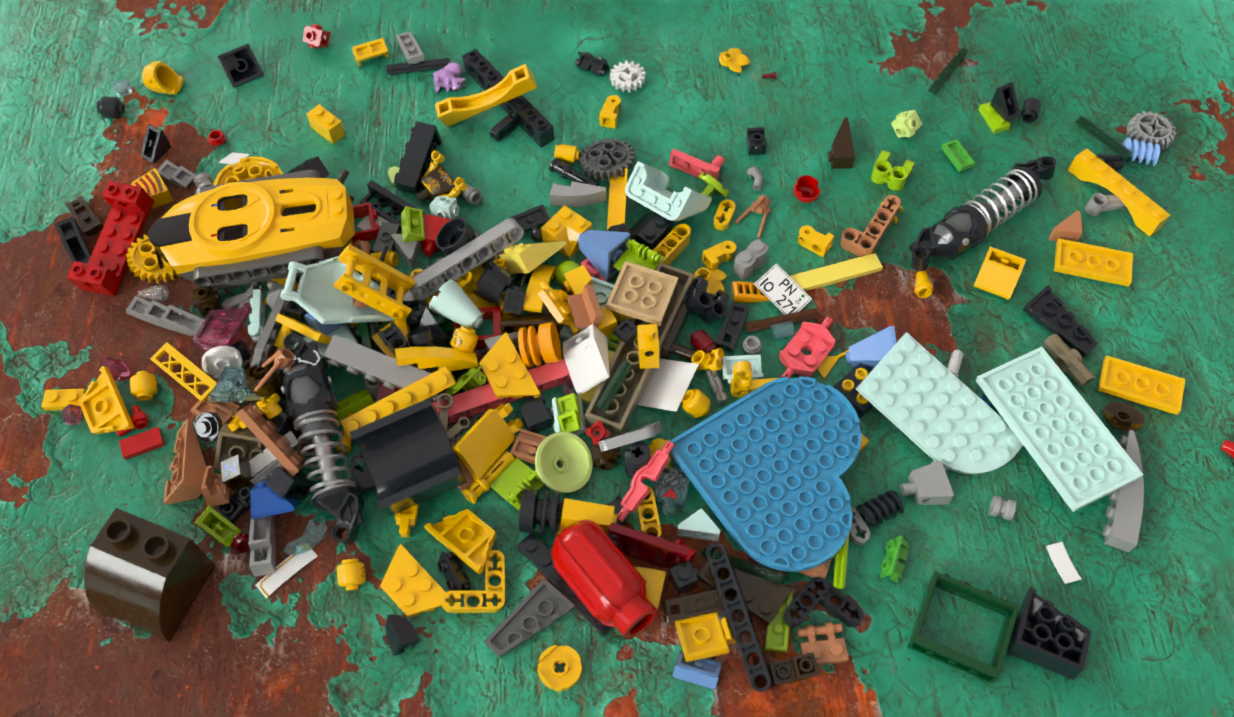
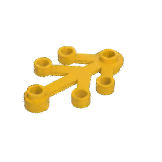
M277 393L268 398L265 396L256 402L268 419L282 412V408L277 403L281 398ZM236 413L232 416L233 420L227 425L231 431L238 429L240 426L241 428L247 427Z

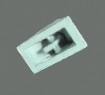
M702 508L678 525L677 536L719 541L720 529Z

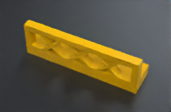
M167 342L150 358V360L202 403L208 399V395H212L214 392L219 395L226 392L217 382ZM167 353L169 361L160 363L158 360ZM173 365H182L181 372L173 373ZM194 375V383L186 384V376ZM206 385L209 389L202 396L199 395V386Z

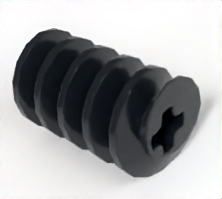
M634 442L625 450V472L630 478H633L640 468L646 466L651 458L650 448L645 442Z
M893 490L886 491L884 495L880 494L877 498H872L870 501L864 502L863 505L860 504L856 507L866 525L869 523L873 528L876 527L875 520L877 523L882 524L883 518L888 521L890 520V515L892 517L897 516V511L900 514L904 513L902 501Z

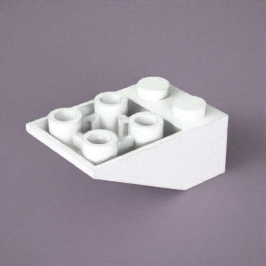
M592 324L563 342V357L578 395L590 390L610 377L607 337L596 326Z

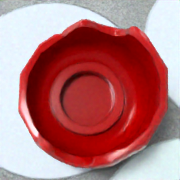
M800 176L794 185V194L802 203L814 202L820 195L821 189L818 188V180L812 176Z

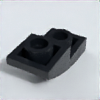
M251 483L238 489L233 496L230 495L229 503L220 505L216 511L229 522H234L251 507L250 490L255 485Z

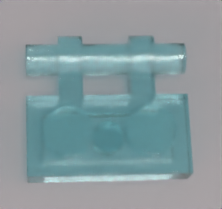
M225 366L210 395L211 399L231 403L233 398L236 397L235 400L242 403L244 398H247L250 393L249 388L245 385L246 374L244 369Z

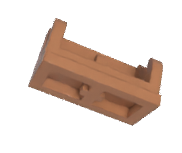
M212 465L207 466L201 487L207 506L213 507L229 503L231 489L222 483V475L216 474Z

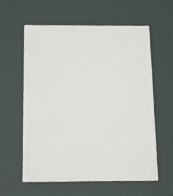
M659 359V368L654 369L638 405L677 411L699 364Z

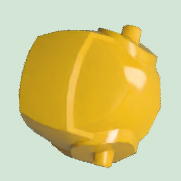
M160 61L151 62L143 69V84L152 91L173 95L177 94L182 88L183 76H179L166 63Z

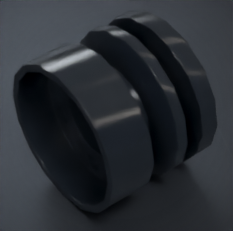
M454 218L444 224L436 236V245L444 254L450 255L480 235L465 219Z
M524 488L520 506L519 531L521 533L534 534L536 526L540 525L541 534L545 535L548 525L550 526V535L556 536L562 510L560 492L554 491L553 499L550 500V491L546 490L543 500L539 499L538 490Z

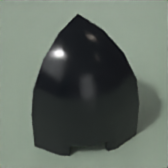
M388 615L386 620V637L393 656L404 653L403 648L410 644L414 647L420 641V638L413 624L405 617Z

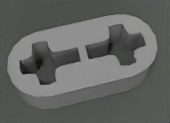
M851 507L853 523L849 532V538L854 544L862 546L868 542L870 530L859 512ZM857 530L860 534H865L863 539L860 536L856 537Z

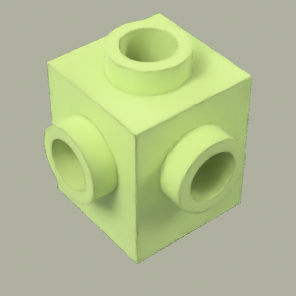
M911 110L898 114L891 124L898 138H909L916 133L915 131L922 125V122L916 110Z

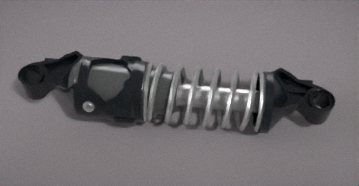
M1045 156L1033 161L1030 160L1025 164H1014L1013 169L1005 177L998 179L997 183H992L989 189H984L981 194H977L973 197V200H968L960 207L955 206L945 213L944 218L932 227L923 228L917 241L909 246V250L912 251V268L916 271H924L928 268L931 256H940L947 260H953L969 248H975L981 244L990 231L997 229L999 225L1005 223L1014 214L1020 212L1022 208L1027 207L1040 197L1042 193L1040 179L1050 180L1054 177L1056 159ZM1005 180V186L1000 184V182ZM997 186L998 192L992 190V188ZM999 186L1005 190L1001 192ZM989 192L990 198L984 196V193ZM1015 199L1021 201V205H1016ZM1007 205L1012 206L1013 210L1008 211ZM1000 210H1001L1002 212H1005V216H1004V217H1000V215H999V211H1000Z
M291 333L285 337L284 346L296 356V359L290 370L283 376V386H281L282 394H285L287 399L285 405L287 416L292 420L295 426L294 429L302 433L297 441L300 443H313L304 447L300 452L305 456L316 455V457L306 460L303 466L306 468L319 467L318 470L309 473L306 478L309 480L322 479L323 481L313 485L309 490L315 493L312 497V504L316 509L329 513L338 519L332 531L333 539L339 543L351 545L357 540L359 526L364 524L362 511L365 500L359 495L355 482L349 480L353 472L351 469L346 468L350 460L343 455L346 451V446L340 443L343 434L337 431L340 423L335 418L339 405L335 393L331 391V377L327 376L328 363L324 356L319 353L315 340L307 342L298 334ZM334 433L339 435V439L336 442L329 441ZM337 445L342 447V451L339 454H333V447ZM311 448H314L315 450L311 452H305L306 450ZM343 458L346 462L341 467L336 466L335 460ZM316 460H317V462H318V463H316V464H309V463H311V462H313V461H316ZM342 470L349 473L345 479H339L338 473ZM318 473L321 474L320 476L311 477V476H313V475H315V474H318ZM345 530H347L348 534L346 538L343 539L342 534Z

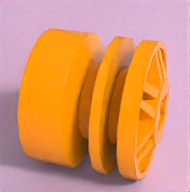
M553 322L540 324L538 332L534 326H529L528 329L526 327L519 329V350L523 363L527 368L533 367L534 364L540 366L542 364V357L546 364L561 361L560 338Z

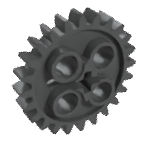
M605 137L604 141L598 139L597 143L592 141V146L587 144V149H582L583 153H580L581 169L584 170V174H588L589 177L594 176L595 180L601 177V181L605 178H608L610 181L611 177L617 179V175L623 177L625 168H628L629 173V169H633L636 159L634 148L631 147V144H627L626 140L621 142L620 138L614 140V137L610 140Z

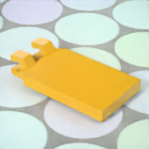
M507 403L505 406L500 404L496 409H489L452 448L474 479H480L515 440L514 433L519 431L524 425L520 418L516 419V421L511 419L508 423L503 419L513 410L510 403Z

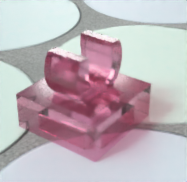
M105 358L102 363L109 368L115 382L120 379V376L128 377L131 373L129 367L121 359Z

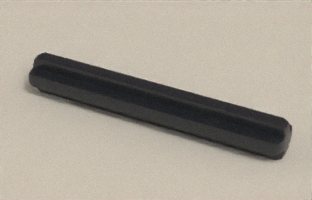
M449 58L425 60L417 64L386 65V71L390 75L443 69L451 62Z

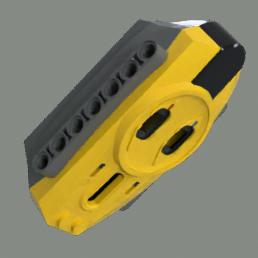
M304 170L198 188L194 196L177 203L162 218L156 221L151 226L148 236L149 241L165 262L171 264L178 275L192 281L198 287L212 286L214 291L251 285L253 282L263 283L272 279L287 278L290 262L310 265L339 256L355 235L353 204L346 187L337 179L320 178V173L317 170ZM298 272L296 277L302 276V273Z

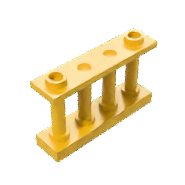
M351 244L342 251L338 261L347 265L346 272L334 283L333 287L401 322L412 311L411 308L403 304L404 295L415 285V279ZM354 269L364 273L362 282L353 278ZM371 278L380 283L379 291L370 287ZM388 287L397 292L396 300L387 296Z

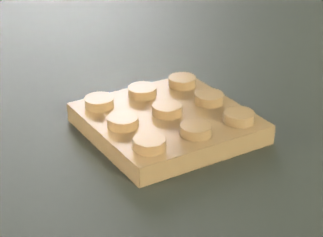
M625 261L606 304V309L661 326L678 283V277Z

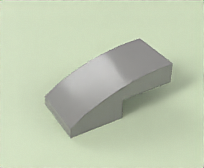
M168 160L157 170L162 179L185 189L196 176L183 166L179 168Z

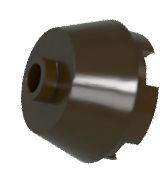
M274 361L264 368L262 366L258 367L255 364L245 371V385L258 397L272 395L281 389L283 369L277 368L257 392L254 391L259 382L274 366Z

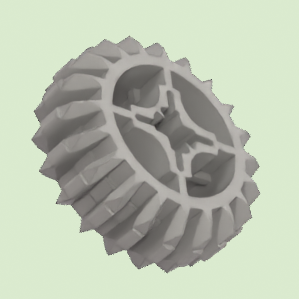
M1151 111L1137 113L1130 120L1126 129V136L1131 138V142L1137 139L1138 142L1145 141L1146 144L1150 142L1153 146L1159 144L1160 152L1162 150L1165 151L1172 145L1177 133L1175 131L1176 127L1173 126L1174 123L1169 122V118L1158 115L1157 112L1152 113Z

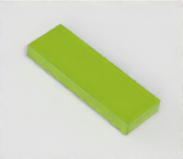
M793 589L770 625H767L765 651L787 654L790 627L784 623L783 614L792 602Z

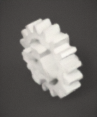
M625 61V64L619 62V66L614 65V69H611L610 81H612V86L616 85V90L621 88L622 92L625 90L631 92V89L637 91V87L642 88V84H645L646 73L639 63L634 65V61L630 64Z

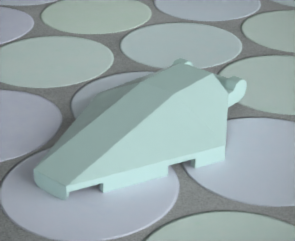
M339 256L310 265L298 262L289 263L288 277L280 297L286 301H295L321 324L395 320L372 307L363 309L353 307V297L333 287L334 283L346 272L347 265L338 261ZM354 270L353 278L362 282L364 273L361 275ZM299 272L302 273L297 292H294L292 290L296 274ZM370 281V287L379 291L380 286L374 281Z

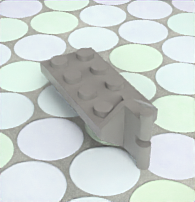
M271 280L268 284L270 291L266 302L272 311L255 347L251 366L255 364L258 367L262 366L267 360V354L271 351L274 343L273 340L277 337L281 323L275 321L278 313L285 315L284 309L292 301H286L280 297L285 285Z

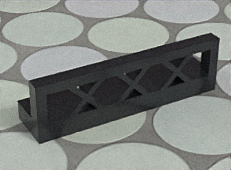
M372 180L367 184L369 193L360 201L361 204L368 203L372 198L377 199L378 203L371 204L372 209H376L377 215L388 222L399 224L401 230V220H395L394 216L401 215L405 206L419 209ZM381 207H390L391 211L382 212Z

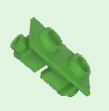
M901 535L890 539L887 543V552L881 564L880 578L890 576V580L898 582L902 578L905 565L900 563L899 560L906 561L910 548L908 542L903 540L904 536Z

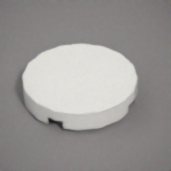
M230 346L212 348L202 357L204 372L207 375H213L214 378L233 376L239 368L241 369L243 363L240 352Z

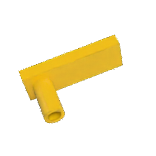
M278 313L275 321L281 323L282 326L273 344L274 346L281 349L285 348L284 339L293 330L317 342L330 344L332 337L291 317Z

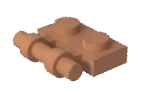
M829 622L823 626L815 627L813 625H806L805 628L797 629L798 636L807 637L808 642L800 644L801 654L814 652L817 666L848 662L849 658L844 638L835 639L834 633L842 632L841 623L833 624ZM826 634L827 640L816 641L815 635Z

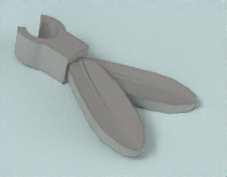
M253 282L246 293L226 299L222 303V307L231 308L239 305L236 317L238 320H242L249 311L253 290H257L256 288L259 287V284ZM261 285L258 289H260L261 292H263L264 288Z

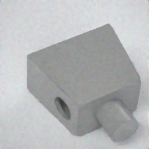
M942 461L913 470L908 477V483L900 484L902 496L913 495L917 505L950 504L954 497Z

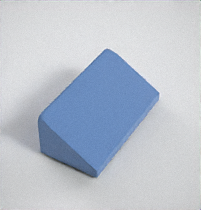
M679 651L673 677L710 689H716L722 663L707 658L686 662L683 651Z

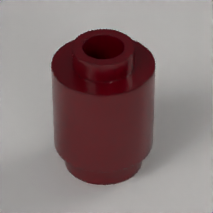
M696 330L691 334L690 344L697 351L702 350L707 354L717 349L716 342L704 330Z

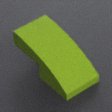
M571 393L556 399L560 416H557L561 432L573 433L581 430V414L577 394Z

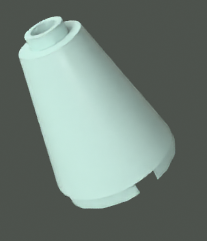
M450 279L439 288V295L437 297L433 296L429 309L462 326L472 329L479 328L483 323V314L456 281Z

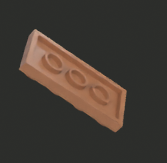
M250 403L238 411L236 415L292 476L300 471L305 463L304 456L298 450L295 451L291 448L289 439L284 435L281 436L276 431V425L270 420L267 421L262 416L263 412L257 405L253 406Z

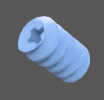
M1126 138L1120 146L1118 156L1124 154V160L1131 156V161L1133 162L1138 157V163L1146 159V165L1153 161V166H1155L1160 155V145L1155 144L1153 146L1150 142L1146 144L1145 141L1138 142L1137 139L1131 142V138Z

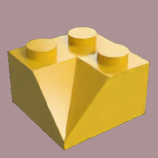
M564 205L541 228L542 239L544 242L566 241L567 244L559 252L570 259L579 250L578 236L587 230H592V223Z

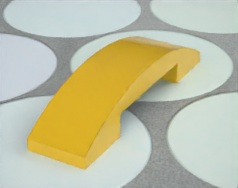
M540 264L534 269L525 294L523 310L542 312L544 302L538 295L542 290L539 283L542 280H546L548 285H550L551 279L555 277L557 266Z

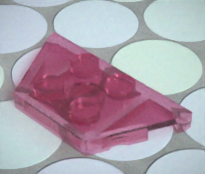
M244 303L242 308L234 309L231 306L222 310L210 311L192 339L194 344L205 353L218 346H231L252 310L250 303Z

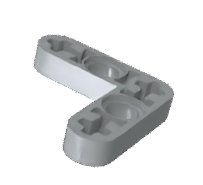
M661 421L645 425L638 430L601 440L598 443L602 452L656 436L663 431Z

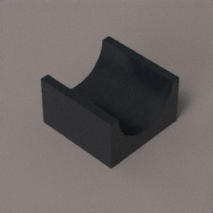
M429 398L350 432L352 440L360 449L374 479L379 496L378 506L381 511L390 516L467 483L439 413Z

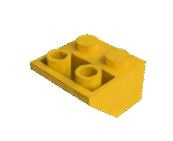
M989 247L973 287L1009 300L1021 275L1026 259Z

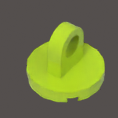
M705 172L700 174L699 178L707 184V187L701 194L711 198L717 192L727 198L730 194L727 188L724 190L722 184L709 174L707 175Z

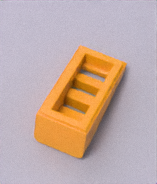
M732 282L733 302L739 304L770 301L765 295H761V291L753 282Z

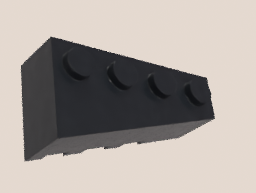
M418 121L411 128V137L405 145L404 158H401L399 172L394 177L398 190L413 194L420 192V180L431 163V154L436 150L437 145L441 146L442 143L436 125Z

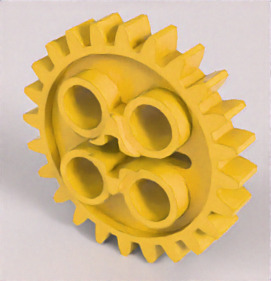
M151 232V237L144 234L143 240L137 238V243H131L132 248H128L129 253L126 254L127 263L130 271L134 272L136 277L140 276L142 281L148 278L149 283L153 279H156V283H159L160 279L167 283V278L174 280V275L180 277L171 264L165 262L161 257L160 247L170 238L168 232L164 236H162L161 232L157 236ZM154 246L158 247L163 269L159 267Z

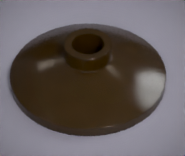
M1113 402L1107 404L1103 409L1105 420L1117 429L1137 431L1145 423L1142 413L1131 405Z

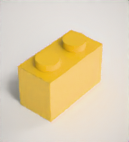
M320 104L306 114L311 128L332 144L346 135L342 121Z

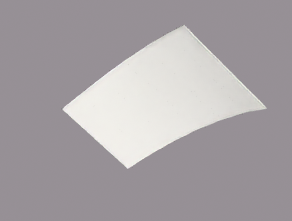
M1063 542L1046 546L1052 562L1065 584L1081 580L1066 552Z

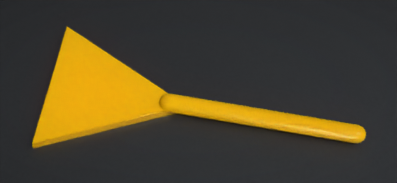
M849 350L837 356H826L817 368L824 379L838 359L845 356Z

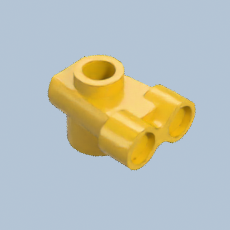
M721 348L714 349L707 354L699 350L693 354L692 363L699 364L696 371L721 370V360L724 357V352Z

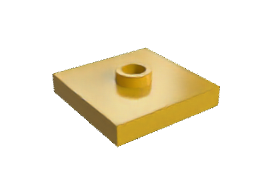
M717 612L675 621L686 662L729 653Z

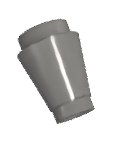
M467 185L466 190H460V194L469 204L476 205L482 199L480 190L470 185Z

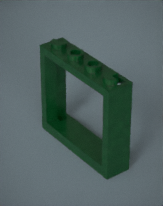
M935 571L929 579L907 647L993 684L999 678L1020 606L1009 602L1007 598L996 597L988 590L977 589L966 581H958L946 573L943 575ZM935 587L1005 616L991 665L920 636Z

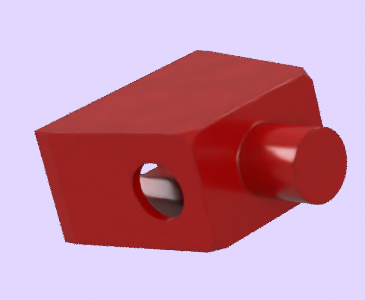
M428 214L423 215L425 239L420 241V244L424 248V255L432 257L435 251L442 252L436 245V236L442 226L451 219Z

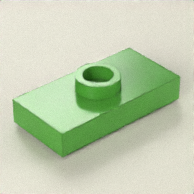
M958 139L942 144L941 149L959 172L975 166L976 163Z

